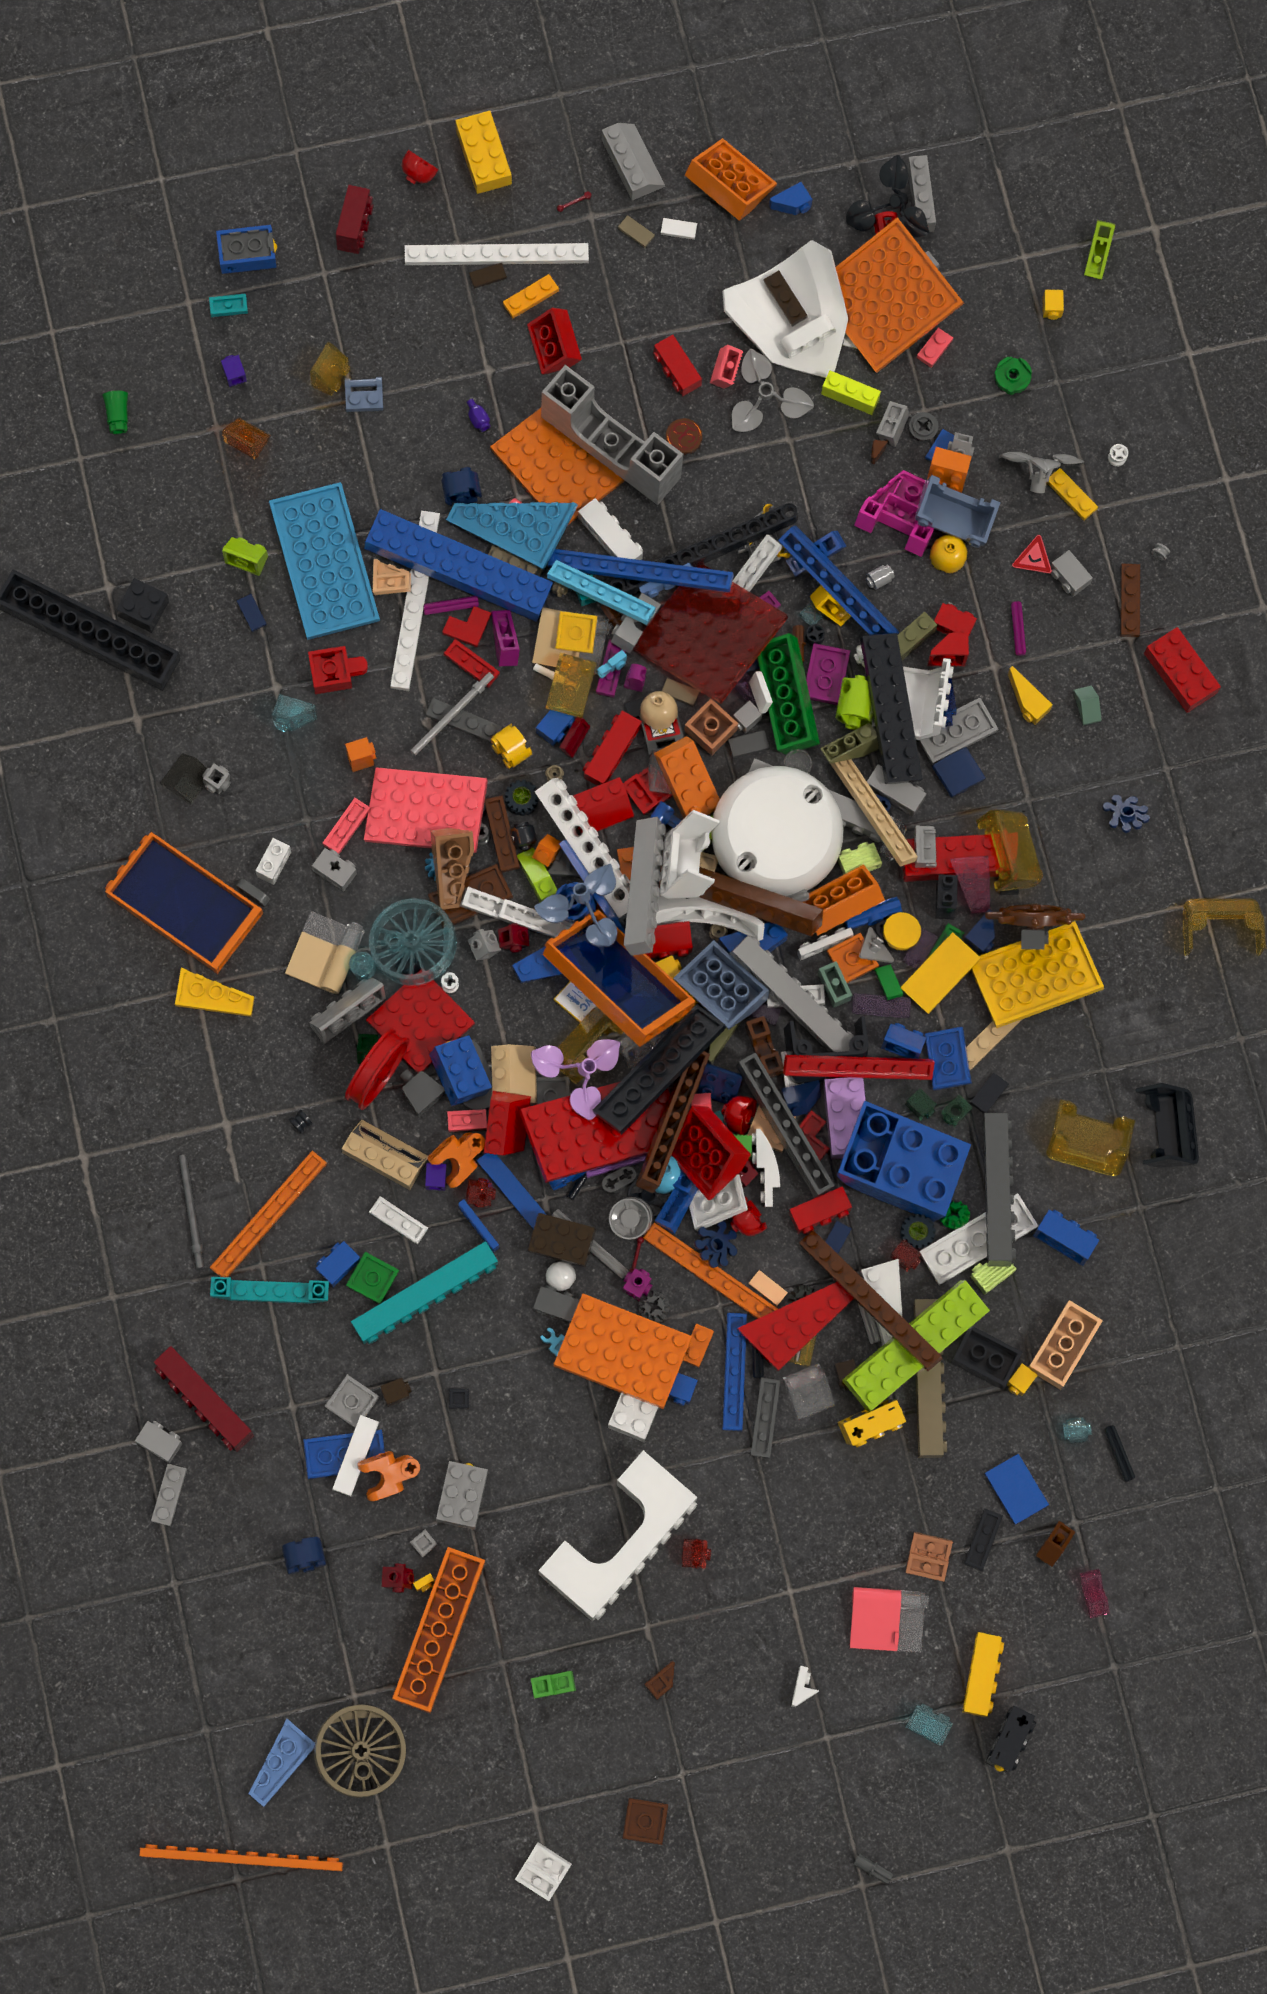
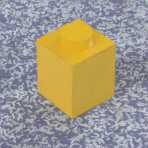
M1045 290L1043 295V318L1051 320L1061 318L1064 311L1063 290Z
M1022 1363L1006 1384L1009 1386L1008 1390L1016 1396L1018 1394L1023 1396L1038 1375Z

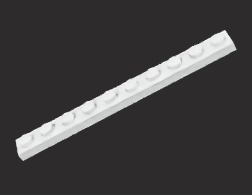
M588 243L405 245V265L589 263Z
M421 511L419 526L437 533L440 513ZM413 569L410 572L411 592H407L390 685L391 689L404 691L410 690L424 610L423 605L425 604L429 576Z

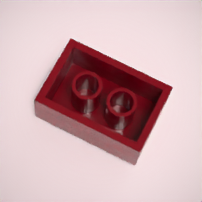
M348 185L336 231L337 250L359 254L360 248H364V233L368 232L370 223L368 218L369 215H372L374 208L370 189Z

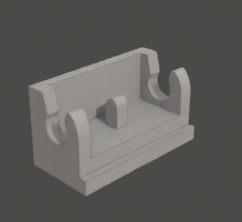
M892 401L889 402L876 432L880 440H888L891 446L896 447L909 417L907 406Z
M915 826L914 846L915 853L918 856L915 868H936L937 866L936 830L934 826Z

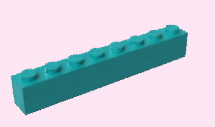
M485 1241L352 1320V1326L363 1344L367 1342L371 1344L379 1339L378 1336L384 1332L388 1334L395 1330V1325L400 1322L405 1324L417 1312L422 1314L427 1311L432 1303L438 1304L444 1301L447 1294L459 1292L463 1289L462 1285L467 1282L472 1284L484 1272L486 1274L491 1273L496 1269L498 1260Z

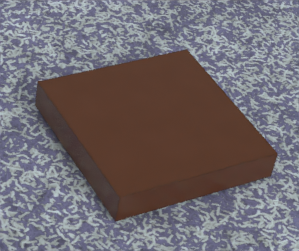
M629 1798L622 1839L662 1845L668 1804Z

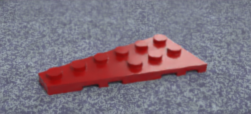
M835 1282L737 1328V1330L779 1371L854 1298Z

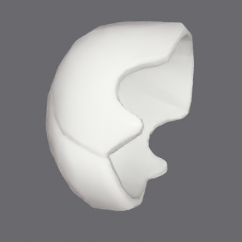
M555 1262L550 1265L546 1272L547 1284L556 1288L557 1291L569 1289L576 1280L575 1269L567 1262Z

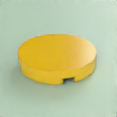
M899 912L891 915L883 927L884 939L890 947L896 950L910 949L917 944L921 936V927L918 920L908 913Z

